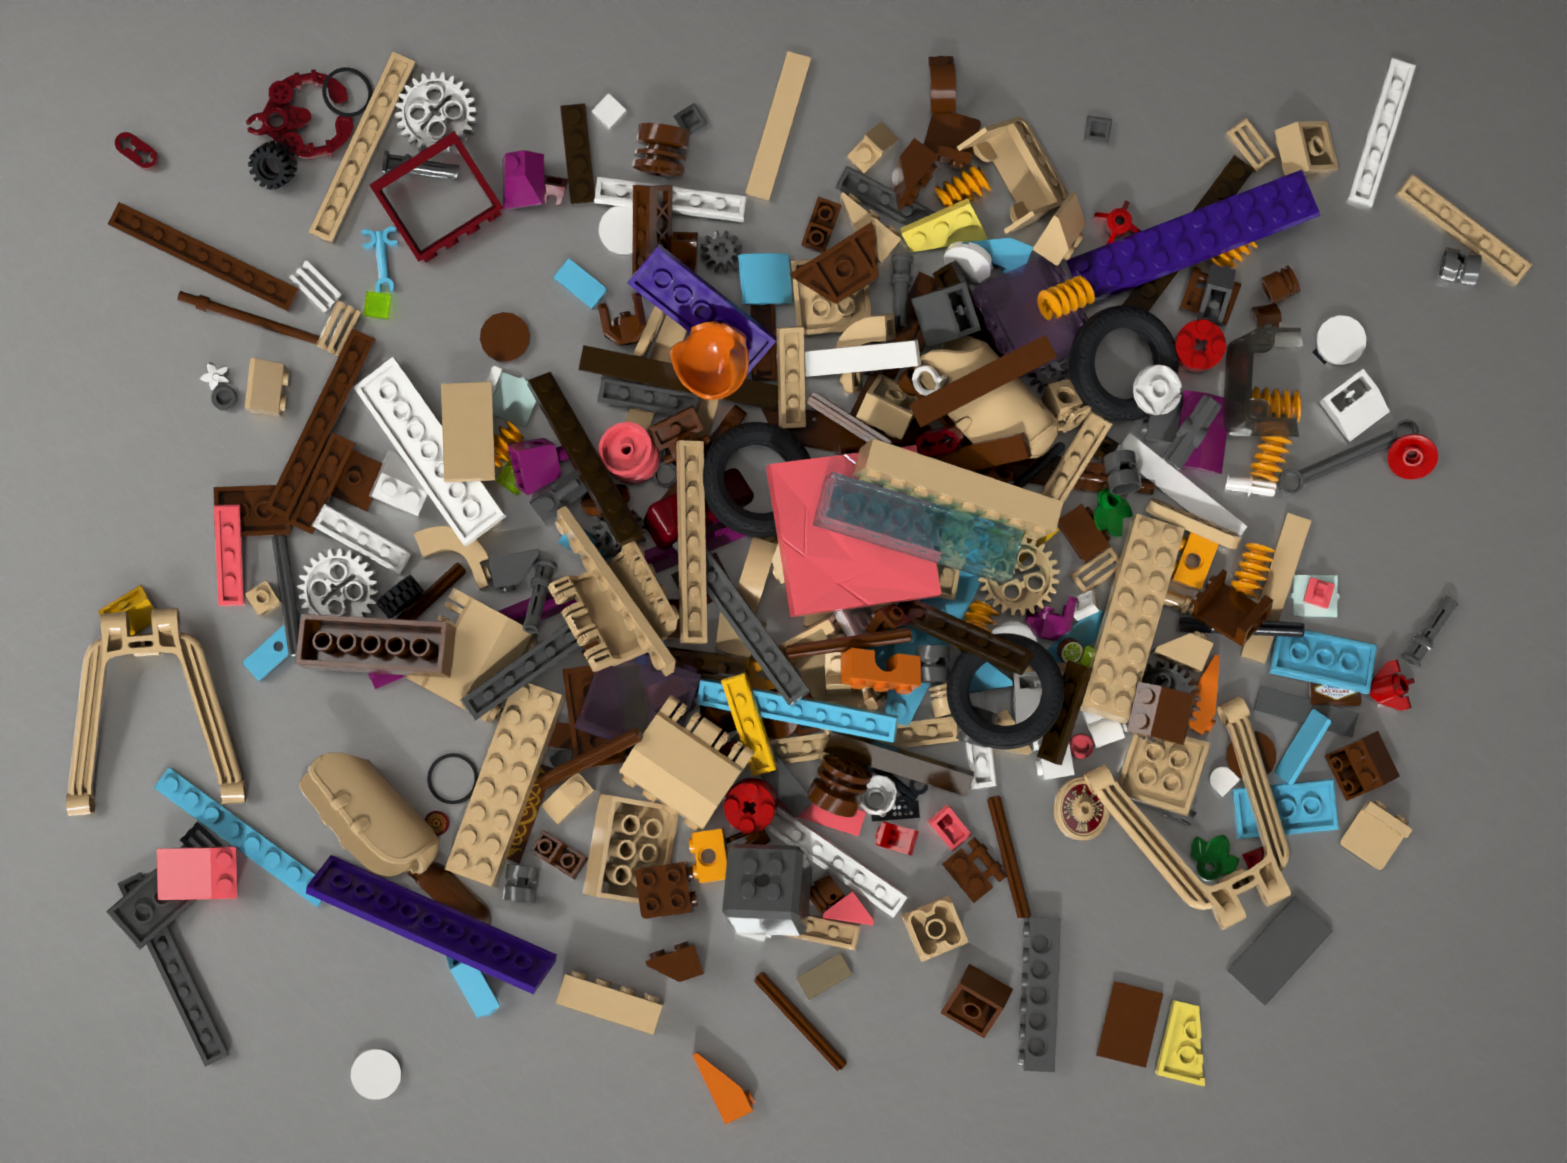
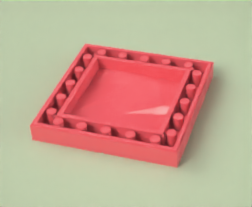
M916 445L900 447L918 453ZM859 453L769 464L766 467L790 617L933 598L941 595L926 500L915 501L907 498L905 493L899 491L891 493L883 490L881 485L875 483L874 485H866L859 482V478L853 476Z

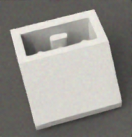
M1364 369L1319 402L1349 442L1390 412L1378 387Z
M1013 672L1012 697L1015 724L1030 717L1039 705L1042 686L1036 672H1024L1022 676Z

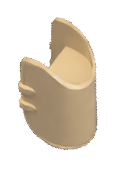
M963 336L944 342L938 350L924 353L920 358V366L929 365L938 372L939 376H947L948 379L943 385L944 387L1000 357L986 342L971 336ZM923 371L920 374V381L927 390L935 389L936 383L932 375L927 371ZM1020 378L948 414L956 424L955 426L972 443L1025 432L1032 454L1030 458H1038L1044 455L1058 435V420L1056 421L1051 411Z
M328 752L315 759L309 766L308 772L300 780L299 787L301 792L319 813L323 824L331 828L339 838V844L344 850L348 849L371 872L383 877L397 876L405 871H411L412 874H421L427 870L437 856L440 844L439 837L436 836L433 829L369 760L341 752Z

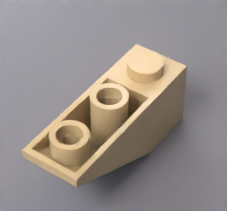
M842 192L840 200L854 233L870 222L873 223L878 264L882 266L901 243V239L898 237L900 233L891 225L884 226L879 221L881 219L880 216L873 210L869 209L866 211L860 206L861 201L853 194L849 193L847 196Z

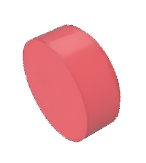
M1080 733L1074 735L1069 741L1073 757L1084 759L1092 754L1094 743L1090 736Z

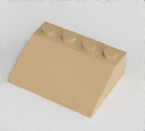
M599 794L583 894L639 903L635 871L639 868L671 864L678 814L674 817L662 809L664 804Z

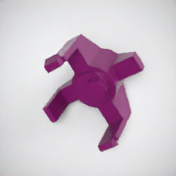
M1069 596L1067 605H1064L1062 617L1060 614L1054 613L1055 608L1044 606L1043 610L1036 612L1037 606H1035L1034 615L1027 610L1025 622L1036 638L1056 641L1069 632L1078 598Z

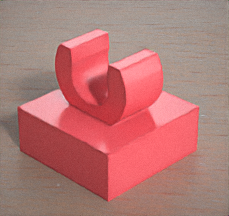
M1310 577L1303 602L1328 609L1335 584Z

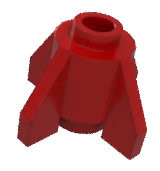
M1126 200L1122 208H1116L1110 213L1095 212L1093 218L1105 223V228L1110 234L1107 244H1112L1115 237L1124 236L1127 232L1132 235L1141 232L1132 223L1131 214L1127 211L1130 202ZM1117 218L1122 220V225H1118L1115 222Z
M1398 659L1386 662L1372 679L1369 693L1371 698L1376 700L1377 703L1403 711L1412 708L1409 696H1403L1408 693L1409 685L1415 683L1414 678L1406 679L1403 674H1397V672H1401Z

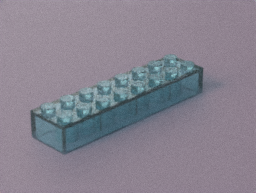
M831 472L824 479L813 521V526L1002 584L1012 580L1024 531L835 472Z

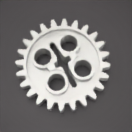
M432 72L430 79L421 74V82L413 78L414 86L412 88L407 85L404 86L408 93L407 95L399 93L403 103H396V107L402 111L395 113V117L402 119V121L397 123L398 128H405L401 133L403 137L410 135L408 140L410 145L417 141L418 150H421L424 145L428 148L454 130L459 138L467 141L464 132H473V129L468 124L476 123V119L470 116V114L476 113L477 110L474 107H469L475 100L474 98H466L471 92L469 89L461 90L464 85L462 81L455 85V77L453 75L447 81L444 72L441 73L439 79ZM433 90L441 92V97L436 101L428 99L429 93ZM448 96H451L450 101L446 102V103L442 106V104L444 103L445 99H446ZM457 106L460 108L459 115L456 117L448 116L447 111L450 107ZM422 109L425 111V115L423 118L416 120L412 118L413 111ZM431 110H439L441 116L434 115L432 117ZM428 120H430L427 124V127L424 130H421V126L427 123ZM435 125L444 127L442 134L439 136H434L430 133Z
M340 548L336 555L334 549H329L328 557L324 552H320V560L315 557L311 558L310 561L313 566L306 565L303 567L308 574L299 576L305 581L304 584L297 586V588L304 590V593L299 595L298 598L306 600L301 607H309L311 610L308 614L367 618L364 612H374L369 605L376 604L377 600L373 598V595L380 593L379 590L373 589V585L378 584L379 580H372L371 578L376 573V570H367L370 562L362 564L363 555L353 558V550L348 551L345 555L344 548ZM337 565H341L344 568L345 573L342 578L337 577L335 574ZM352 574H355V578L340 589L341 593L333 595L325 605L322 604L326 597L337 590L336 585L345 583ZM319 581L326 585V592L323 595L318 593L316 588ZM353 584H357L361 588L359 597H355L351 592ZM336 600L341 602L343 607L340 614L333 610V603Z

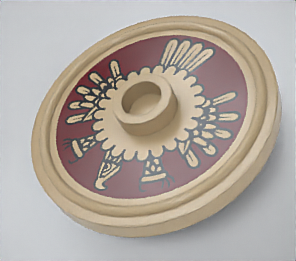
M1076 777L1065 782L1059 789L1054 801V817L1059 829L1071 839L1085 841L1095 838L1105 828L1110 812L1101 803L1097 795L1091 793L1084 777Z

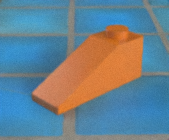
M1216 654L1212 655L1195 684L1200 688V691L1194 694L1201 698V701L1195 703L1200 708V711L1192 713L1197 720H1190L1189 725L1191 727L1190 730L1198 735H1203L1204 732L1209 733L1216 722L1213 717L1216 713L1220 656Z
M699 1052L693 1053L694 1060L725 1125L753 1112L752 1105L755 1104V1101L749 1090L744 1092L741 1085Z

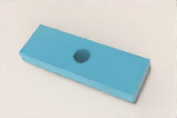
M297 612L298 622L300 626L301 613ZM284 625L242 662L259 682L289 656ZM279 642H282L284 646L281 651H277L275 648Z

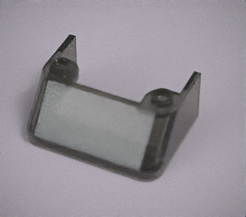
M1261 327L1232 340L1228 344L1223 425L1228 434L1232 436L1299 437L1297 418H1271L1272 410L1270 404L1264 399L1251 397L1254 353H1265L1273 347H1303L1301 328Z

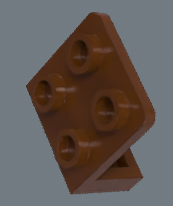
M932 112L924 145L939 155L936 163L941 161L949 163V166L955 169H969L974 152L973 147L959 151L957 146L979 132L981 122L978 119L953 112Z
M688 861L639 868L635 871L642 918L649 919L695 912L694 907L698 906L696 891L691 889L690 881H694L692 866H688Z

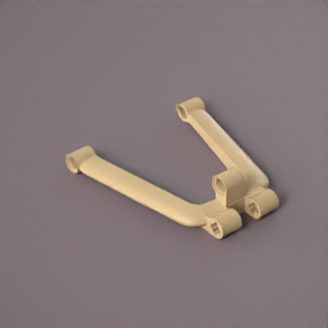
M178 608L152 610L153 633L130 635L128 612L101 614L102 638L96 640L88 647L83 659L68 784L69 793L66 795L68 816L95 814L93 781L107 666L111 658L126 654H134V657L160 655L161 652L173 653L179 658L218 778V785L220 784L221 804L246 803L245 780H242L239 763L204 650L194 636L181 632Z
M1241 696L1231 699L1216 709L1222 723L1229 732L1264 849L1263 860L1247 871L1239 868L1220 878L1219 884L1213 886L1203 884L1121 789L1118 782L1114 781L1111 772L1107 768V764L1084 774L1085 782L1091 793L1097 795L1101 803L1182 900L1195 909H1211L1217 923L1223 930L1246 919V913L1237 896L1256 886L1262 901L1267 907L1291 895L1289 886L1281 873L1289 861V845L1256 736L1248 717L1250 712Z

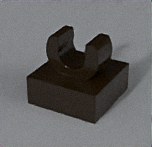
M1106 435L1092 458L1104 464L1103 458L1107 454L1114 452L1119 443Z

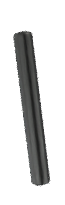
M276 535L272 537L287 648L290 656H296L299 622L287 539L284 535Z

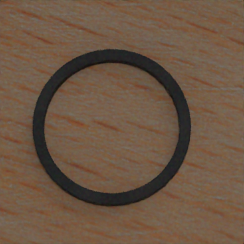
M343 67L332 71L326 77L322 87V96L325 104L333 113L342 117H355L366 110L372 97V87L363 73L354 68ZM340 72H351L358 75L365 82L368 90V99L362 109L353 113H345L332 106L326 93L328 81L332 76Z
M455 753L446 754L436 759L431 765L427 776L428 787L433 796L439 801L446 804H459L472 796L478 779V772L475 765L467 757ZM449 757L465 760L474 772L472 790L464 798L455 801L440 797L433 789L431 775L435 766L443 759Z

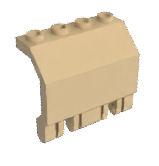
M633 541L622 546L621 552L607 564L663 642L676 630L679 614L676 607L669 604L667 600L668 595L663 584H658L655 578L656 572L651 563L647 564L644 558L643 547L640 543L636 544ZM585 572L578 576L567 575L548 585V589L554 597L556 604L561 605L571 600H576V603L564 608L561 613L575 639H577L579 646H584L598 640V645L584 652V656L588 659L593 672L600 671L609 666L619 665L648 652L647 650H642L634 631L627 629L623 621L624 617L620 611L616 612L613 609L610 597L606 592H602L599 589L596 577L592 572Z
M453 588L448 598L464 606V609L449 601H446L444 606L450 611L460 614L457 622L453 623L448 618L440 615L436 619L439 622H447L456 627L450 678L405 675V677L466 710L460 699L536 646L539 642L537 640L539 635L525 632L523 625ZM501 703L480 718L488 723H491L492 719L496 720L502 710Z
M670 695L643 733L642 741L633 747L619 774L623 776L621 781L631 788H634L636 785L644 790L642 795L654 803L657 799L664 804L662 809L674 817L677 814L685 819L683 823L694 831L698 828L703 831L716 808L749 763L755 751L745 746L736 761L733 762L743 743L740 741L735 743L730 754L726 757L719 750L728 741L730 734L724 732L716 745L711 747L722 729L703 717L694 732L691 733L701 715L696 712L690 718L688 725L685 728L677 722L686 712L687 705L682 703L671 719L670 716L680 703V700Z

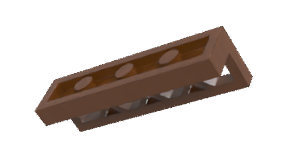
M633 185L632 276L657 247L659 242L671 253L672 185ZM657 191H663V202L661 205L657 203ZM661 216V218L663 219V227L659 231V229L657 228V220Z

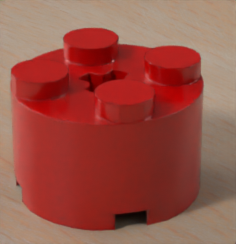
M1206 319L1187 323L1178 332L1174 340L1179 358V366L1189 372L1205 373L1210 371L1221 361L1226 351V340L1223 332L1216 324ZM1196 342L1204 344L1203 351L1201 349L1195 350Z
M745 778L737 782L728 793L724 802V812L728 822L735 829L745 834L755 833L766 828L774 818L778 807V798L774 788L765 780L756 778ZM748 802H749V803L754 802V803L756 804V806L754 807V809H753V808H750V809H749V808L746 806V805L748 804Z

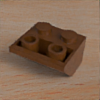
M915 138L900 155L892 173L897 208L900 211L907 204L910 207L913 205L922 187H927L933 178L932 175L938 168L935 163L939 155Z
M1378 731L1324 755L1346 801L1379 788L1400 777Z
M689 941L674 945L675 951L665 953L664 949L650 953V959L645 961L648 967L678 982L705 973L696 945H690Z

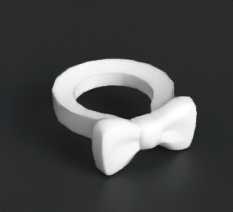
M923 365L915 369L912 377L915 390L924 396L942 388L948 379L945 375L939 376L938 372L929 365ZM923 371H927L932 375L936 383L935 389L927 390L922 387L919 378Z

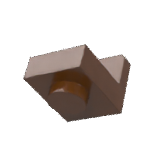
M891 604L871 615L869 618L871 622L865 631L867 633L886 631L889 626L896 630L908 625L910 620L899 607Z

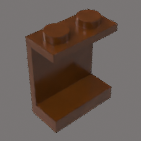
M1223 569L1217 576L1213 575L1210 578L1203 592L1199 591L1192 601L1194 605L1192 616L1243 647L1269 617L1274 600L1265 595L1257 604L1225 584L1227 571Z

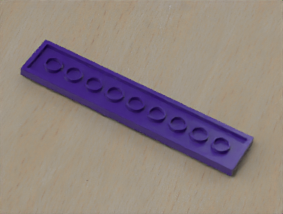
M1302 170L1122 238L1112 244L1109 243L1070 258L1066 262L1072 278L1082 276L1090 283L1095 294V302H1098L1320 216V212Z
M333 855L329 856L306 887V894L533 995L557 959V954Z

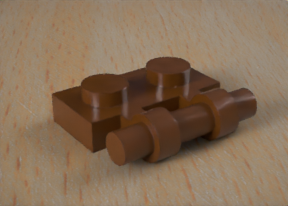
M693 405L648 427V431L658 450L661 451L667 447L670 450V453L662 456L666 465L674 461L677 462L676 442L689 437L690 441H704V447L712 443L708 434L700 438L697 436L696 433L704 430V426Z
M976 837L967 843L973 852L967 855L960 848L942 863L943 867L973 903L993 888L987 880L989 877L994 875L999 882L1007 877L1001 869L1003 866L999 861H994L986 851L988 848L984 843L980 844ZM978 857L988 868L983 873L973 863Z

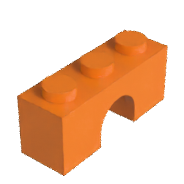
M850 648L841 654V684L850 685L853 689L871 687L877 692L896 690L897 694H910L912 690L921 686L920 656L897 653L886 660V671H883L875 662L874 650Z

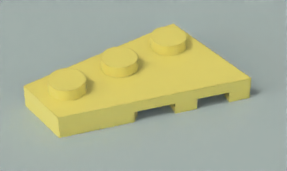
M969 198L900 228L901 234L911 252L949 247L950 244L957 241L989 240L988 234Z
M1172 1000L1156 1066V1075L1205 1087L1202 1068L1203 1054H1201L1199 1006Z

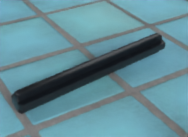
M1181 617L1179 619L1178 628L1180 632L1195 633L1197 631L1200 633L1221 634L1196 618ZM1264 621L1253 635L1303 637L1305 626L1302 622Z

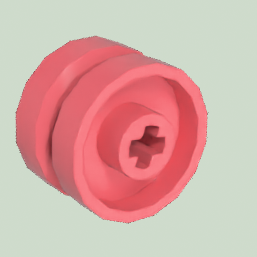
M622 422L610 427L601 437L598 447L599 457L606 469L620 482L630 485L643 483L651 478L657 471L661 460L660 451L656 447L651 435L636 423Z

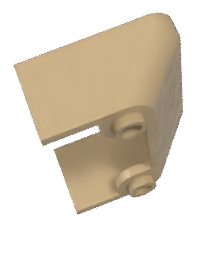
M1015 117L987 126L957 146L959 151L973 147L974 154L979 160L984 162L993 161L1013 196L1016 204L1010 208V217L1014 223L1004 229L1006 234L1024 228L1060 208L1068 197L1066 188L1032 128L1022 117Z

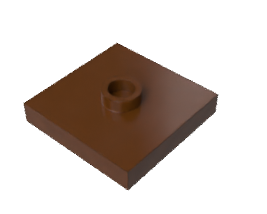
M353 450L332 496L368 512L374 499L369 494L383 463Z

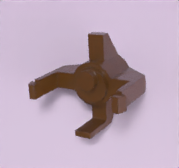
M639 292L631 293L635 315H631L630 311L619 313L620 316L613 318V321H611L607 304H598L597 310H599L604 337L618 346L637 343L647 325L642 296Z

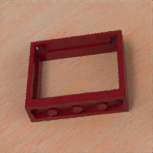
M455 130L369 185L418 262L424 260L425 263L438 256L436 251L443 246L446 249L451 248L460 242L458 237L466 233L469 236L480 229L478 224L487 219L490 223L502 215L500 212L503 209L502 204ZM454 144L491 201L492 206L421 250L382 189Z

